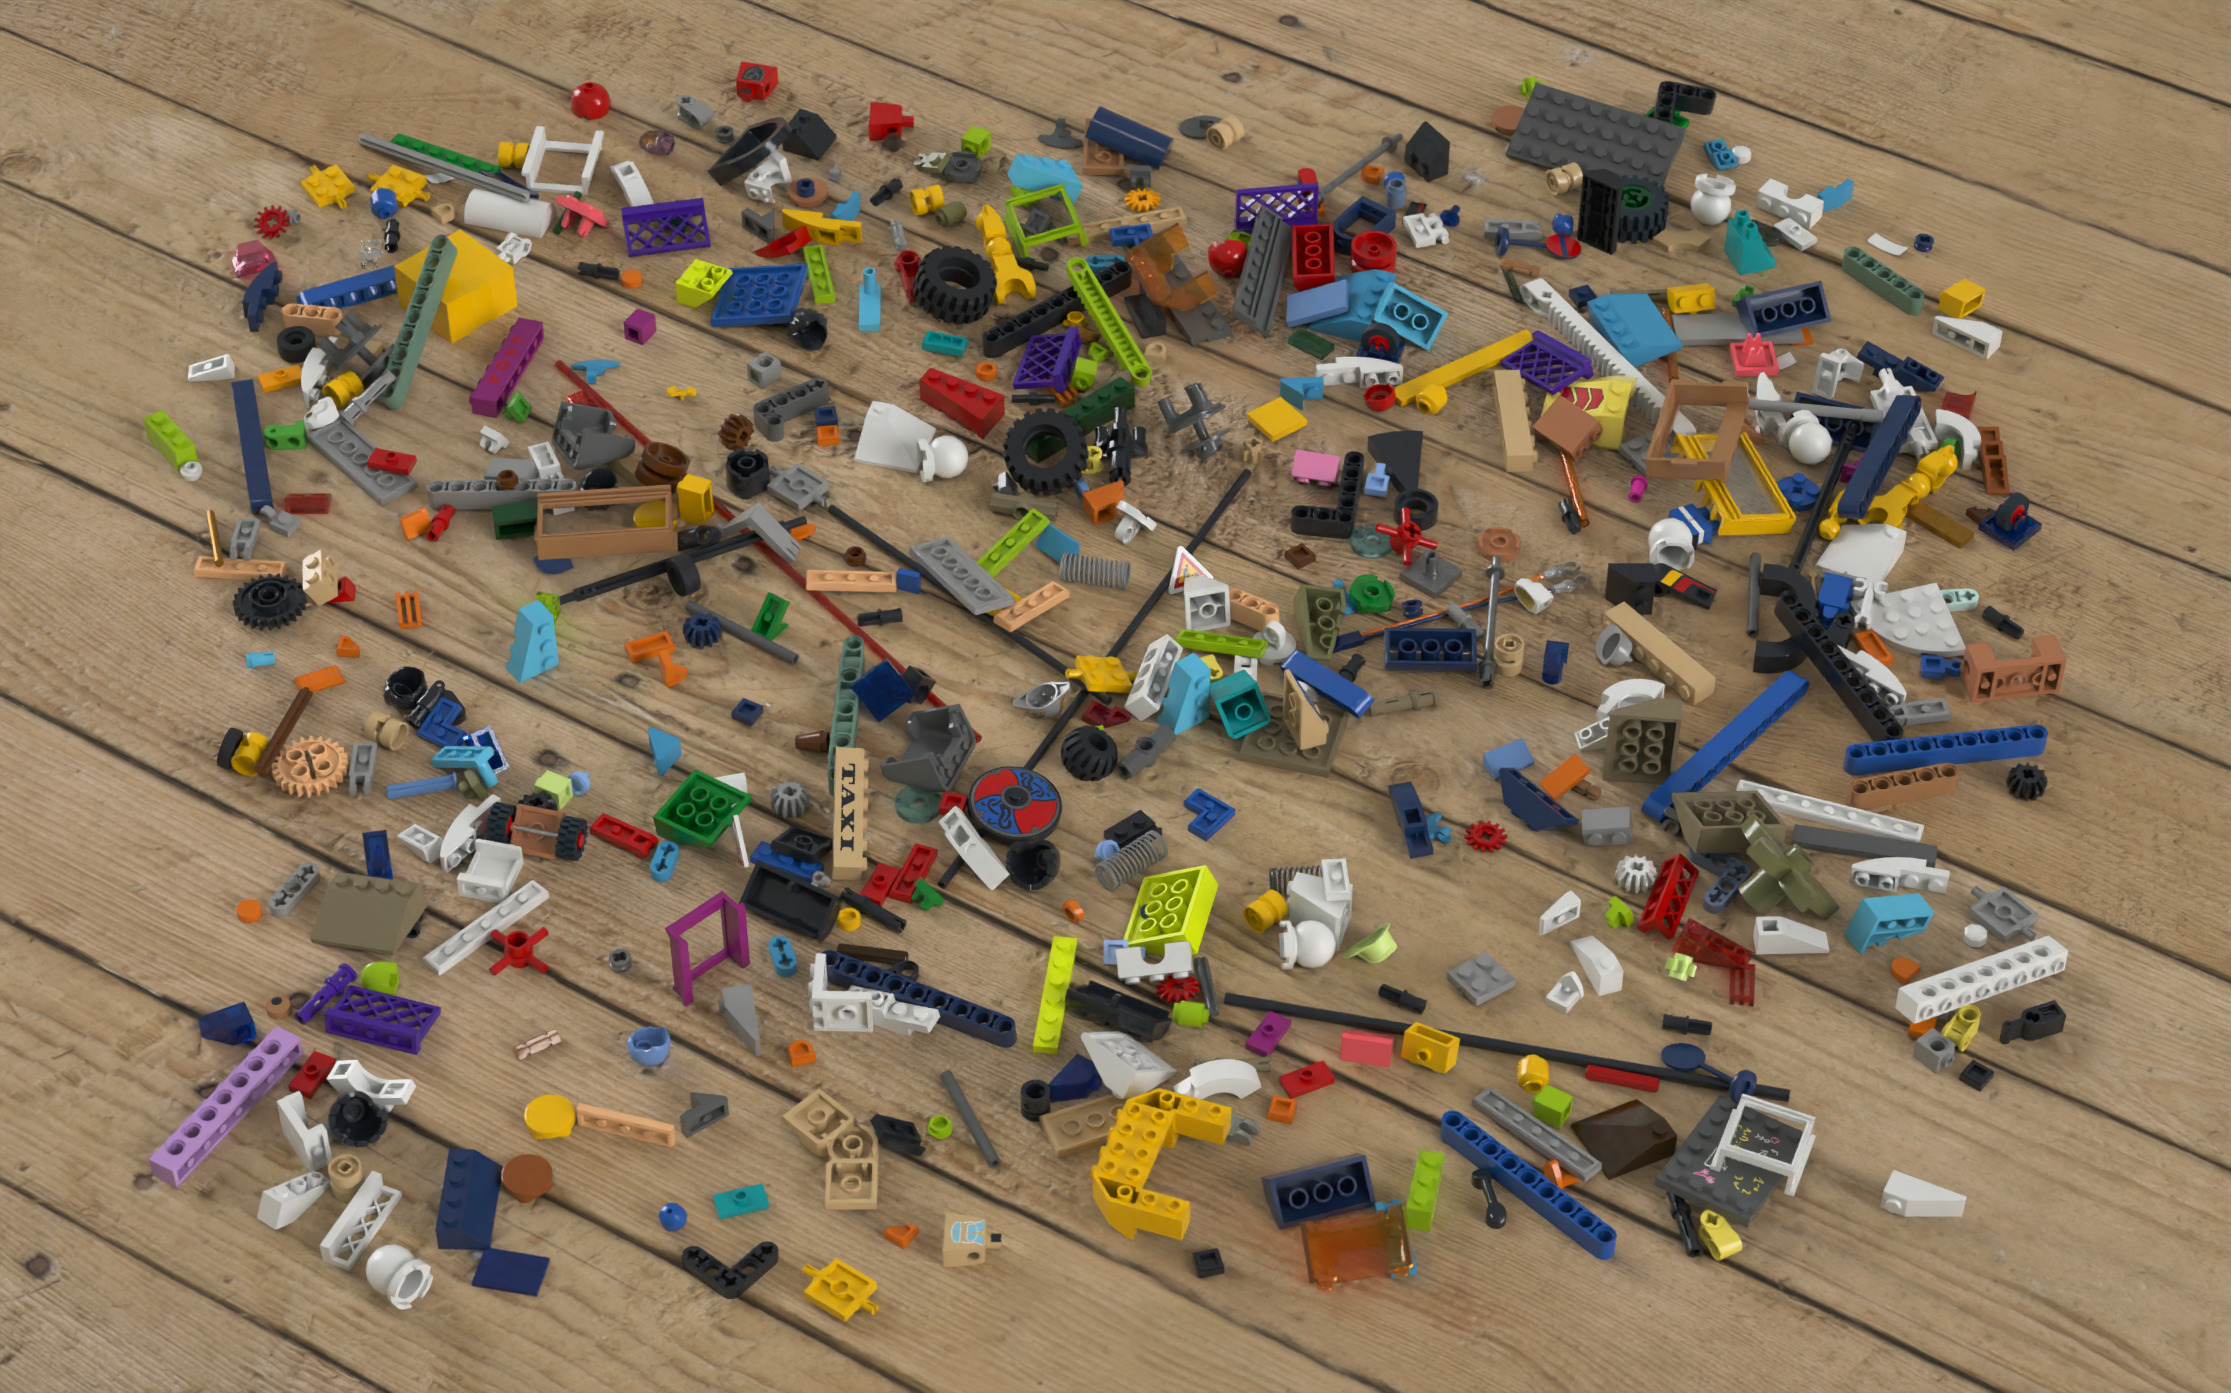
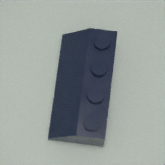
M1822 281L1748 296L1736 302L1740 321L1747 331L1752 334L1753 338L1756 337L1757 333H1760L1761 337L1832 321Z
M1801 392L1796 393L1794 403L1854 409L1864 408ZM1816 416L1819 424L1828 430L1832 438V445L1835 446L1839 445L1843 433L1848 429L1849 424L1854 421L1859 422L1855 433L1856 438L1851 449L1864 453L1881 423L1864 422L1854 419Z
M449 1149L435 1228L438 1249L490 1250L503 1166L475 1149Z
M1360 1153L1261 1177L1267 1204L1279 1230L1374 1206V1202H1376L1366 1155Z

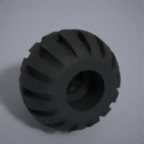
M1082 726L1074 729L1065 737L1061 746V760L1069 773L1071 772L1075 778H1080L1081 781H1089L1090 779L1091 781H1099L1110 775L1115 769L1118 761V750L1112 737L1108 736L1104 730H1099L1095 726Z

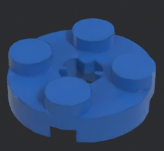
M1795 473L1793 476L1785 477L1777 482L1780 491L1791 508H1798V512H1804L1814 507L1820 489L1813 481L1806 478L1804 474Z

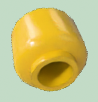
M1435 383L1427 384L1416 395L1417 408L1426 415L1437 414L1448 401L1444 387Z
M1528 1055L1521 1059L1517 1064L1518 1085L1528 1093L1541 1092L1546 1084H1549L1548 1062L1537 1055Z

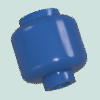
M379 188L371 194V212L374 216L387 219L396 214L398 210L397 198L393 191L387 188Z

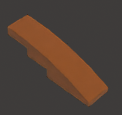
M1977 427L1981 436L1979 460L1987 495H2009L2006 455L2003 452V442L2000 441L1999 427Z

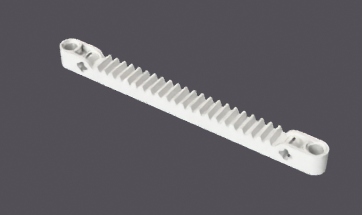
M1538 278L1521 285L1520 294L1523 301L1537 315L1548 318V323H1553V328H1558V333L1563 332L1562 336L1567 337V341L1572 342V346L1577 347L1578 352L1582 351L1583 355L1590 358L1592 366L1597 365V371L1602 370L1601 375H1606V377L1619 375L1637 378L1634 397H1630L1631 404H1636V409H1641V414H1646V419H1651L1652 424H1657L1665 397L1545 280ZM1679 410L1668 441L1670 445H1672L1676 433H1681L1682 436L1697 434L1694 425Z

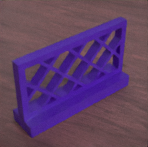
M1318 183L1236 190L1234 228L1237 237L1252 236L1259 210L1255 211L1251 208L1255 202H1259L1283 217V222L1289 226L1293 224H1318ZM1313 190V194L1307 199L1301 195L1305 191ZM1291 192L1293 195L1289 199L1285 200L1281 197L1284 193ZM1265 194L1273 196L1267 202L1261 199ZM1241 196H1250L1252 199L1245 204L1241 201ZM1297 198L1303 201L1297 207L1291 204ZM1279 200L1283 204L1277 209L1273 208L1271 204ZM1307 205L1312 208V211L1301 212ZM1286 207L1292 210L1290 213H1280ZM1246 210L1252 214L1248 217H1240Z
M703 198L621 208L629 257L711 247ZM694 216H701L702 218L698 226L689 220ZM672 219L682 221L677 229L669 224ZM655 221L662 224L657 231L648 225ZM637 224L641 228L635 234L628 229V225ZM685 225L694 229L689 236L681 232ZM665 227L673 231V234L668 239L660 234ZM644 230L653 234L648 241L640 237ZM699 232L705 236L706 241L697 242L692 238ZM676 235L685 239L682 244L672 242ZM656 237L665 242L661 247H655L651 244ZM636 240L644 244L641 249L632 250L631 245Z
M1069 327L1067 333L1030 336L1012 384L1014 390L1055 387L1056 393L1065 392L1082 345L1078 327ZM1047 359L1042 363H1038L1040 360ZM1048 376L1051 377L1050 379L1042 380Z
M1539 330L1531 334L1533 338L1531 342L1500 361L1503 368L1507 370H1520L1521 378L1551 395L1558 393L1580 377L1590 379L1594 376L1590 358ZM1532 349H1535V350L1537 351V352L1528 353V352L1531 351ZM1545 357L1549 358V359H1546V360H1540V358H1545ZM1535 359V361L1525 362V360ZM1553 365H1562L1561 367H1553ZM1548 366V368L1538 369V367ZM1526 368H1533V370L1523 371ZM1561 373L1559 376H1551V374ZM1546 375V377L1536 378V376ZM1559 382L1553 387L1549 385V383Z
M350 985L335 1007L328 1008L324 1013L325 1032L417 1055L421 1050V1041L441 1014V1007ZM352 995L363 997L354 1001L350 999ZM381 1001L385 1002L386 1004L374 1007L372 1003ZM364 1005H368L369 1007L368 1009H364L361 1011H357L356 1009L357 1007ZM399 1007L408 1008L407 1010L397 1012L395 1010ZM351 1009V1011H352L353 1013H349V1012H345V1011ZM388 1010L392 1013L382 1017L379 1015V1013ZM420 1013H430L429 1016L421 1018L418 1016ZM374 1015L375 1019L369 1018L367 1016ZM410 1016L414 1017V1020L407 1022L402 1021V1018ZM395 1020H396L398 1024L389 1023V1022H392V1021H395ZM419 1026L420 1030L414 1029L413 1027Z

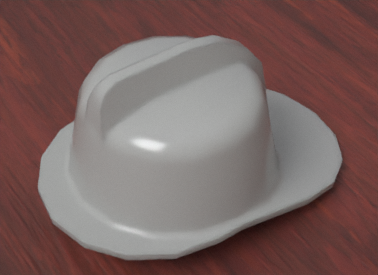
M1611 624L1601 632L1596 643V654L1605 665L1621 666L1625 661H1633L1630 655L1633 644L1618 626Z

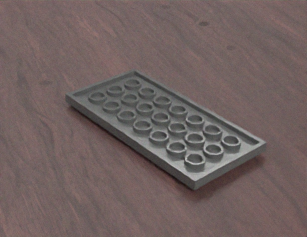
M1536 83L1505 154L1507 157L1548 170L1557 167L1561 168L1563 165L1575 162L1580 167L1582 174L1587 170L1607 169L1618 174L1620 179L1622 175H1627L1628 178H1632V175H1638V179L1647 177L1649 182L1653 180L1658 182L1659 187L1664 186L1686 134V128Z

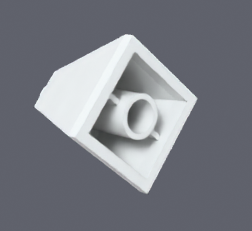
M1204 575L1185 578L1186 629L1204 631L1231 626L1229 586Z

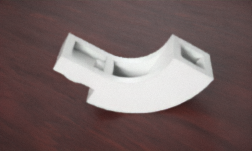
M1936 409L1933 424L1936 439L1943 441L1951 437L1958 439L1961 445L1962 470L1970 471L1972 462H1976L1980 451L1981 436L1978 429L1968 419L1959 414Z
M1630 679L1613 684L1602 693L1601 705L1596 713L1598 722L1609 717L1612 710L1656 698H1663L1665 684L1648 679Z
M1233 1059L1214 1060L1189 1069L1191 1074L1189 1078L1173 1086L1176 1093L1201 1100L1212 1094L1223 1092L1235 1094L1242 1099L1262 1087L1256 1069L1252 1065Z
M358 1060L337 1061L327 1078L328 1082L340 1094L362 1091L369 1095L373 1103L385 1107L387 1112H390L394 1105H406L416 1087L412 1079L385 1080L378 1078L366 1071Z

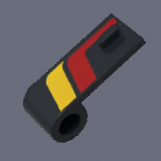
M1657 563L1654 565L1656 580L1654 597H1662L1670 590L1707 610L1710 609L1717 591L1716 589L1667 564Z

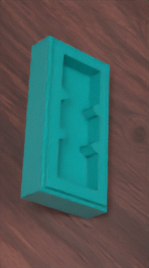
M927 331L922 342V350L963 357L968 346V338Z
M763 1183L713 1195L719 1220L769 1208Z

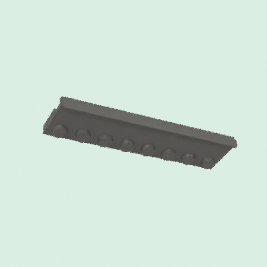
M1262 205L1257 213L1231 315L1263 334V338L1266 339L1270 335L1292 248V226L1284 223L1283 217Z
M1161 232L1153 234L1158 247V255L1138 257L1134 244L1122 246L1144 279L1149 281L1152 290L1193 347L1197 346V342L1207 340L1211 342L1231 336L1229 325Z

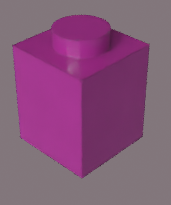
M638 308L624 322L625 339L640 345H644L657 331L655 315Z

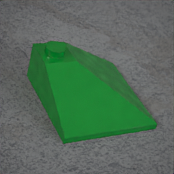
M695 769L653 816L657 835L676 844L711 847L734 821L733 816L739 815L753 798L751 795Z

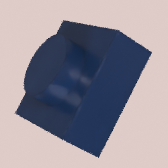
M1588 284L1569 289V297L1577 308L1588 306V301L1597 298Z
M835 406L814 408L816 427L838 425Z
M743 698L731 712L732 719L752 726L763 714V706Z

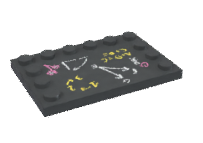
M1720 1095L1658 1174L1654 1185L1748 1227L1784 1179L1785 1175L1727 1156L1720 1172L1710 1169L1732 1110L1738 1107V1103ZM1745 1106L1731 1145L1792 1164L1803 1132Z

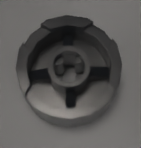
M741 448L727 456L725 464L726 482L728 489L732 493L739 495L741 499L749 500L752 496L767 490L770 477L768 457L765 453L758 449L752 452Z

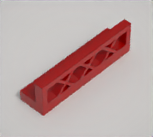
M1681 853L1663 861L1637 926L1643 933L1656 928L1668 940L1674 938L1699 874V870ZM1683 868L1690 873L1688 879L1685 878ZM1677 884H1680L1682 895L1678 893ZM1670 900L1674 902L1675 912H1672ZM1664 917H1667L1669 928L1662 922Z

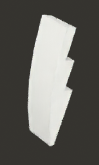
M549 442L527 447L530 458L534 462L538 479H564L560 464ZM575 507L551 510L553 515L574 511Z

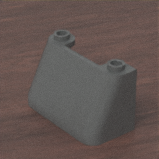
M561 401L552 433V444L572 469L583 470L629 457L635 450V440L632 436L625 435L622 437L611 434L616 428L617 421L610 410Z
M960 704L912 712L905 725L906 733L912 741L900 761H896L893 757L886 758L880 766L882 774L887 780L939 793L950 791L975 748L976 738L974 731Z

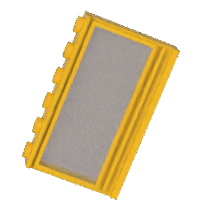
M1746 432L1740 434L1726 482H1720V479L1695 481V492H1701L1703 486L1706 490L1702 499L1703 506H1709L1711 500L1714 504L1710 514L1711 520H1718L1719 515L1722 517V522L1717 532L1718 535L1789 534L1795 523V513L1792 511ZM1676 433L1670 452L1679 453L1678 458L1711 459L1718 434L1682 436L1681 433Z

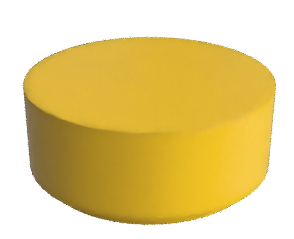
M854 908L840 910L837 918L838 927L843 931L858 929L861 925L860 912Z

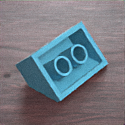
M1389 283L1379 301L1373 320L1377 323L1390 325L1399 335L1428 351L1449 313L1396 283Z

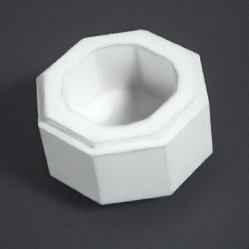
M1735 146L1732 149L1738 164H1746L1750 161L1751 151L1749 148Z
M1970 924L1965 927L1963 941L1969 947L1979 948L1986 944L1987 930L1982 925Z

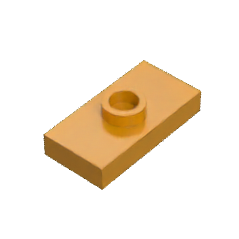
M298 364L259 374L257 377L263 393H269L301 384L302 370Z

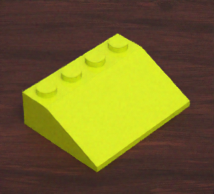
M1203 865L1144 877L1123 939L1128 940V947H1145V953L1165 956L1164 944L1189 941L1191 943L1192 955L1197 954L1219 886L1208 867ZM1145 904H1148L1145 908V914L1149 917L1147 919H1143L1140 914L1141 907Z

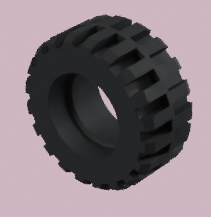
M944 246L942 249L939 247L932 250V252H928L921 260L914 280L913 292L920 307L923 306V310L927 314H932L933 318L944 320V323L948 324L950 322L955 323V325H961L964 322L969 324L981 319L988 312L996 291L997 279L988 261H984L978 253L974 254L972 250H964L959 246H954V248ZM944 281L957 283L965 289L952 287Z
M1042 408L1035 409L1036 413L1030 414L1028 411L1023 414L1024 418L1022 420L1017 418L1013 422L1014 428L1009 427L1006 432L1008 438L1004 439L1003 455L1012 479L1016 483L1018 482L1022 489H1030L1032 494L1038 495L1039 492H1043L1044 496H1050L1052 491H1056V494L1063 493L1062 488L1067 487L1070 489L1074 486V480L1078 481L1081 479V472L1086 471L1088 465L1086 459L1089 458V452L1083 430L1077 425L1073 417L1068 418L1067 413L1061 410L1059 413H1056L1054 408H1048L1047 412H1043ZM1042 436L1058 437L1066 445V453L1063 459L1058 464L1049 468L1034 467L1026 459L1028 446L1035 439Z

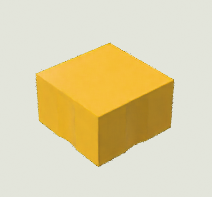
M461 229L447 236L457 248V256L431 326L433 331L451 344L474 332L481 325L495 320L518 306L513 267ZM429 247L394 266L399 305L405 310L409 306Z

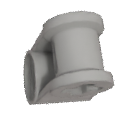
M685 94L677 98L676 101L679 106V111L677 112L678 119L689 124L694 129L701 128L714 118L711 108L691 95Z

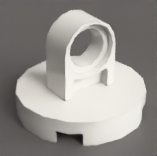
M1120 500L1116 506V509L1125 517L1115 531V538L1124 544L1131 542L1141 527L1153 532L1157 526L1151 518L1147 517L1146 519V516L1141 511Z
M1277 621L1269 622L1262 632L1259 631L1253 637L1254 639L1268 641L1267 651L1262 658H1258V662L1268 666H1274V663L1279 662L1283 664L1291 653L1296 650V640Z

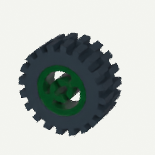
M1622 175L1623 190L1618 239H1620V243H1625L1626 240L1631 241V244H1637L1639 240L1642 243H1647L1648 238L1653 240V237L1666 228L1669 195L1665 192L1663 186L1658 187V182L1654 180L1649 182L1647 177L1638 179V175H1632V178Z

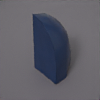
M538 555L533 558L537 568L544 573L558 574L574 568L570 558L539 560Z

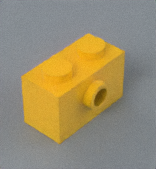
M1963 279L1941 292L1938 310L1953 318L1961 319L1981 307L1986 289L1967 279Z
M1708 283L1668 287L1667 307L1674 314L1684 312L1686 314H1698V311L1715 309V288Z
M687 474L678 483L676 488L679 499L678 510H680V520L699 526L706 525L714 514L711 480Z
M1415 1022L1405 1030L1401 1057L1413 1064H1420L1431 1068L1434 1072L1445 1074L1456 1065L1460 1038Z

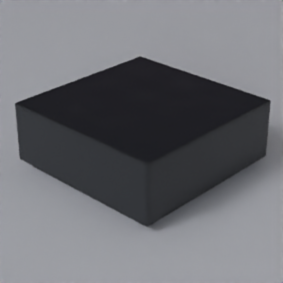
M1972 1060L1961 1072L1959 1080L1981 1092L1993 1078L1994 1071Z
M1218 1248L1193 1253V1261L1199 1279L1225 1273V1267Z

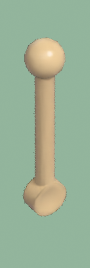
M1810 571L1808 578L1811 580V585L1815 591V605H1818L1815 581L1817 573Z

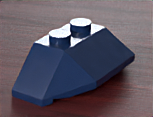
M1500 768L1499 776L1504 805L1511 809L1512 815L1527 822L1528 828L1539 832L1578 824L1579 819L1539 789L1517 769Z

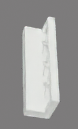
M375 1171L370 1173L320 1244L324 1262L350 1271L402 1197L401 1191L383 1185L380 1173ZM381 1194L391 1197L388 1202L377 1203V1199ZM377 1212L378 1217L376 1220L364 1222L366 1215ZM365 1232L363 1239L351 1241L353 1234ZM352 1251V1255L347 1261L338 1258L341 1252Z

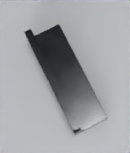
M1148 280L1140 281V294L1124 297V302L1140 337L1146 339L1166 335V317Z

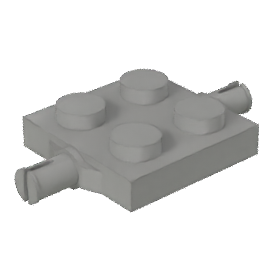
M798 463L784 471L779 470L775 466L769 468V474L776 478L767 485V492L796 510L800 511L811 502H816L822 507L828 504L829 500L823 497L822 494L830 489L829 482Z
M1978 886L1972 888L1971 894L1980 901L1970 908L1969 915L2003 943L2018 934L2024 935L2030 942L2037 938L2038 934L2030 929L2029 926L2038 921L2039 914L2003 886L1996 892L1989 894L1985 893Z

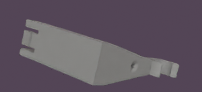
M759 503L753 505L728 523L719 521L717 528L720 530L721 539L750 525L788 564L794 561L802 547ZM707 531L705 534L709 538L710 533Z

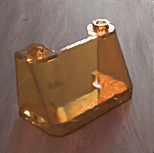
M1402 1204L1389 1206L1387 1214L1383 1210H1378V1213L1332 1222L1324 1220L1322 1221V1226L1321 1223L1313 1224L1312 1220L1300 1222L1309 1282L1311 1286L1317 1287V1290L1333 1288L1332 1284L1394 1273V1276H1404L1410 1274L1409 1270L1414 1268L1406 1209Z

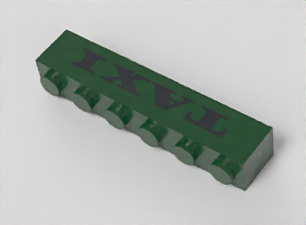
M1120 376L1062 411L1067 413L1068 418L1073 417L1076 420L1077 425L1081 427L1084 436H1086L1097 427L1113 420L1115 408L1120 407V414H1122V407H1125L1127 410L1135 407V387ZM1042 436L1035 439L1028 446L1026 455L1036 463H1040L1064 449L1066 445L1058 437Z

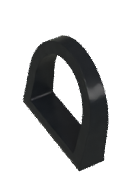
M782 117L768 119L748 126L707 172L720 186L749 171L768 157L787 139L793 128Z

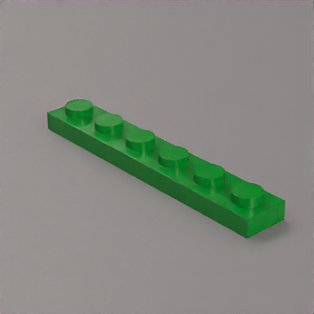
M399 133L390 141L393 144L496 179L502 173L500 166Z

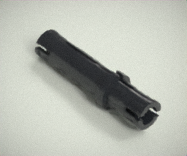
M848 887L840 894L841 901L855 908L861 915L865 914L898 934L905 929L907 924L905 919L875 904L870 900V897L862 896Z
M1666 1191L1671 1205V1216L1673 1219H1676L1688 1257H1698L1702 1254L1703 1249L1690 1216V1205L1686 1204L1684 1198Z

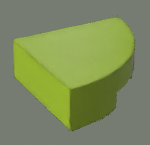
M1096 342L1090 345L1088 351L1089 360L1096 361L1099 364L1109 357V350Z

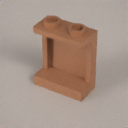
M1561 395L1557 397L1532 427L1539 439L1542 441L1547 439L1568 453L1575 462L1587 453L1590 445L1600 438L1603 431L1599 420Z

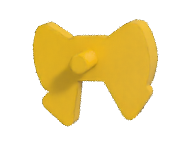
M675 386L667 388L668 397L680 396L681 401L684 400V396H696L697 394L696 387H688L686 390H678Z

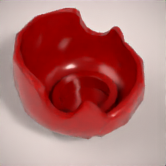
M1390 383L1386 385L1376 384L1366 389L1363 397L1366 406L1370 410L1384 412L1394 405L1396 392Z

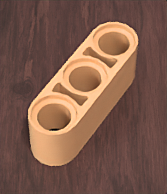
M287 304L282 308L285 329L292 326H303L312 330L314 334L329 336L342 334L335 328L343 318L342 311L339 308L304 304Z
M1238 589L1229 590L1230 619L1261 632L1271 621L1280 623L1279 607Z

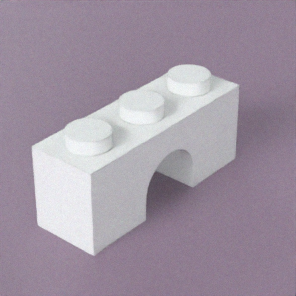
M1769 179L1758 190L1757 208L1783 219L1789 217L1804 228L1810 230L1822 217L1824 201L1805 194L1800 199H1790L1787 197L1788 186L1773 179Z
M1185 941L1164 944V959L1155 965L1144 961L1141 947L1116 949L1119 979L1125 981V984L1140 983V979L1149 978L1150 982L1163 981L1164 976L1174 975V979L1188 978V974L1194 973L1191 943Z

